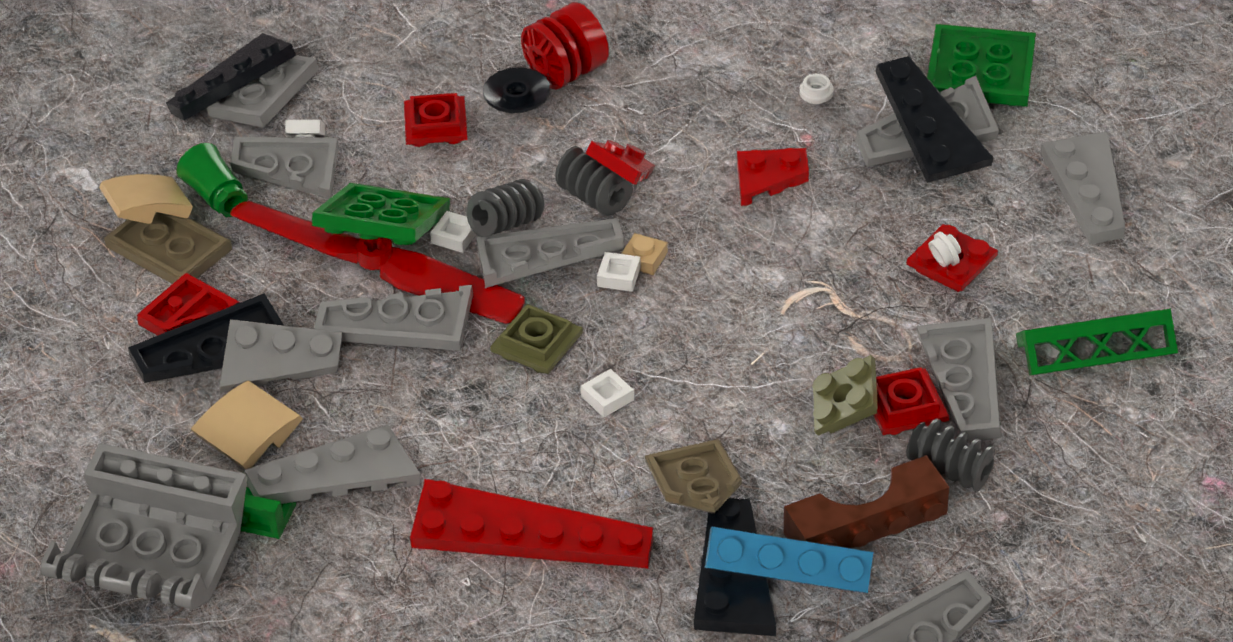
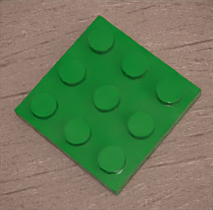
M936 24L927 78L939 92H942L950 87L953 89L965 84V80L976 76L987 103L1028 107L1036 33Z
M350 182L312 212V226L324 228L325 232L331 234L352 232L358 233V236L363 239L371 240L382 237L392 239V242L395 244L411 245L439 222L446 211H450V198Z

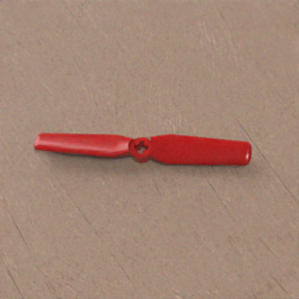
M243 201L234 206L230 212V215L234 218L326 255L355 264L359 263L360 266L368 270H379L381 279L400 290L415 295H426L425 290L441 288V293L459 291V286L472 285L473 297L469 312L498 322L511 323L524 306L525 297L499 285L485 288L484 279L422 253L392 247V241L389 238L379 237L378 239L370 240L359 239L346 233H327L324 231V228L312 226L311 221L252 201Z

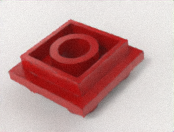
M457 93L410 96V100H404L406 145L423 147L428 143L446 142L448 144H458L468 140L465 96H458Z
M942 224L907 258L906 265L957 292H962L998 255V250L989 246L984 240L974 239L959 232L952 225ZM941 231L946 236L951 234L959 243L962 252L958 254L960 262L955 266L949 264L946 267H942L932 255L928 243L934 240L936 233Z
M922 367L876 377L878 409L877 413L874 414V418L882 435H897L902 431L915 429L922 422L929 426L935 418L940 419L941 422L949 421V414L926 368L922 369ZM906 396L908 399H901L899 397Z

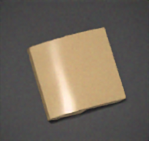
M153 174L125 175L102 181L99 187L116 215L123 219L151 224L156 212L188 219L193 208L173 177Z
M246 381L228 392L210 407L192 426L191 430L196 436L246 470L255 465L271 444L280 448L303 418L250 381Z

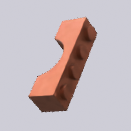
M926 455L892 467L889 489L884 495L872 502L861 505L841 504L819 493L784 506L783 533L787 539L850 549L863 547L874 540L891 534L901 533L907 528L927 521H934L946 515L950 487Z

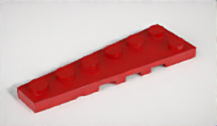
M429 479L424 480L410 535L411 548L648 569L654 540L653 527L462 487L446 481Z

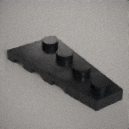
M262 33L194 83L177 91L175 96L168 100L166 104L172 115L187 120L297 55L292 44Z
M910 56L877 64L876 75L927 183L992 166L994 157Z
M265 293L130 346L128 347L129 357L144 383L221 369L223 367L230 319L282 326L284 324Z
M728 498L715 513H708L694 614V630L776 636V621L767 578L705 568L711 527L757 534L750 499Z

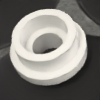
M811 74L804 78L803 83L800 85L799 94L806 102L816 105L822 104L832 98L833 86L827 76Z
M941 231L936 233L934 240L928 243L932 255L942 267H946L949 264L955 266L960 262L958 254L962 252L959 243L951 234L946 236Z

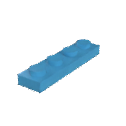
M711 527L705 568L868 593L874 552Z

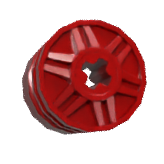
M575 1L552 12L550 17L546 16L524 27L521 33V46L530 69L545 75L550 83V88L554 90L579 78L580 74L589 73L602 66L609 57V45L600 22L587 7Z

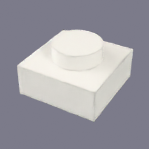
M285 120V134L309 138L325 136V122L321 120Z
M449 211L445 212L430 232L432 244L462 253L476 236L466 216Z
M605 252L597 274V287L633 292L641 268L640 256Z
M612 369L580 386L581 397L602 417H606L634 401V390Z

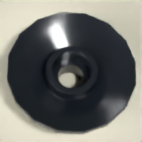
M524 67L498 71L490 76L483 85V97L488 105L498 111L507 113H524L534 110L544 104L550 95V83L545 75Z

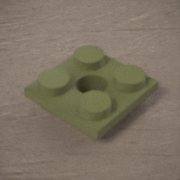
M527 304L490 348L491 352L501 355L506 360L516 361L533 368L538 373L549 374L582 335L583 328L572 324V321Z
M872 355L863 359L855 358L847 366L830 374L823 373L813 381L814 432L818 436L828 431L832 434L877 413L875 358Z

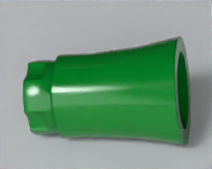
M197 144L188 149L178 161L176 172L179 179L193 188L213 210L223 214L224 217H232L230 215L232 208L243 201H248V195L243 190L242 184L231 172L214 144Z

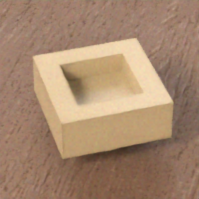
M634 233L621 254L640 256L641 268L639 272L654 275L668 253V244L662 240Z

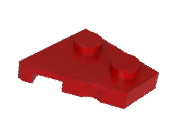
M607 140L605 144L591 141L585 153L634 185H637L639 181L642 182L644 179H648L655 167L653 163L644 158L646 153L643 150L627 144L625 148L611 140Z
M806 148L737 151L741 206L752 204L753 196L766 191L770 196L783 192L788 187H796L809 182Z
M185 273L137 314L138 325L158 336L236 305L239 301Z

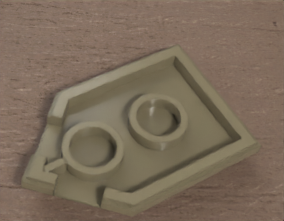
M718 439L645 456V462L665 501L675 505L713 514L742 484L739 473Z

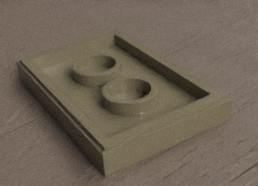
M159 212L155 213L151 224L126 220L104 237L107 248L171 284L185 273L198 278L232 250L231 240L192 219Z

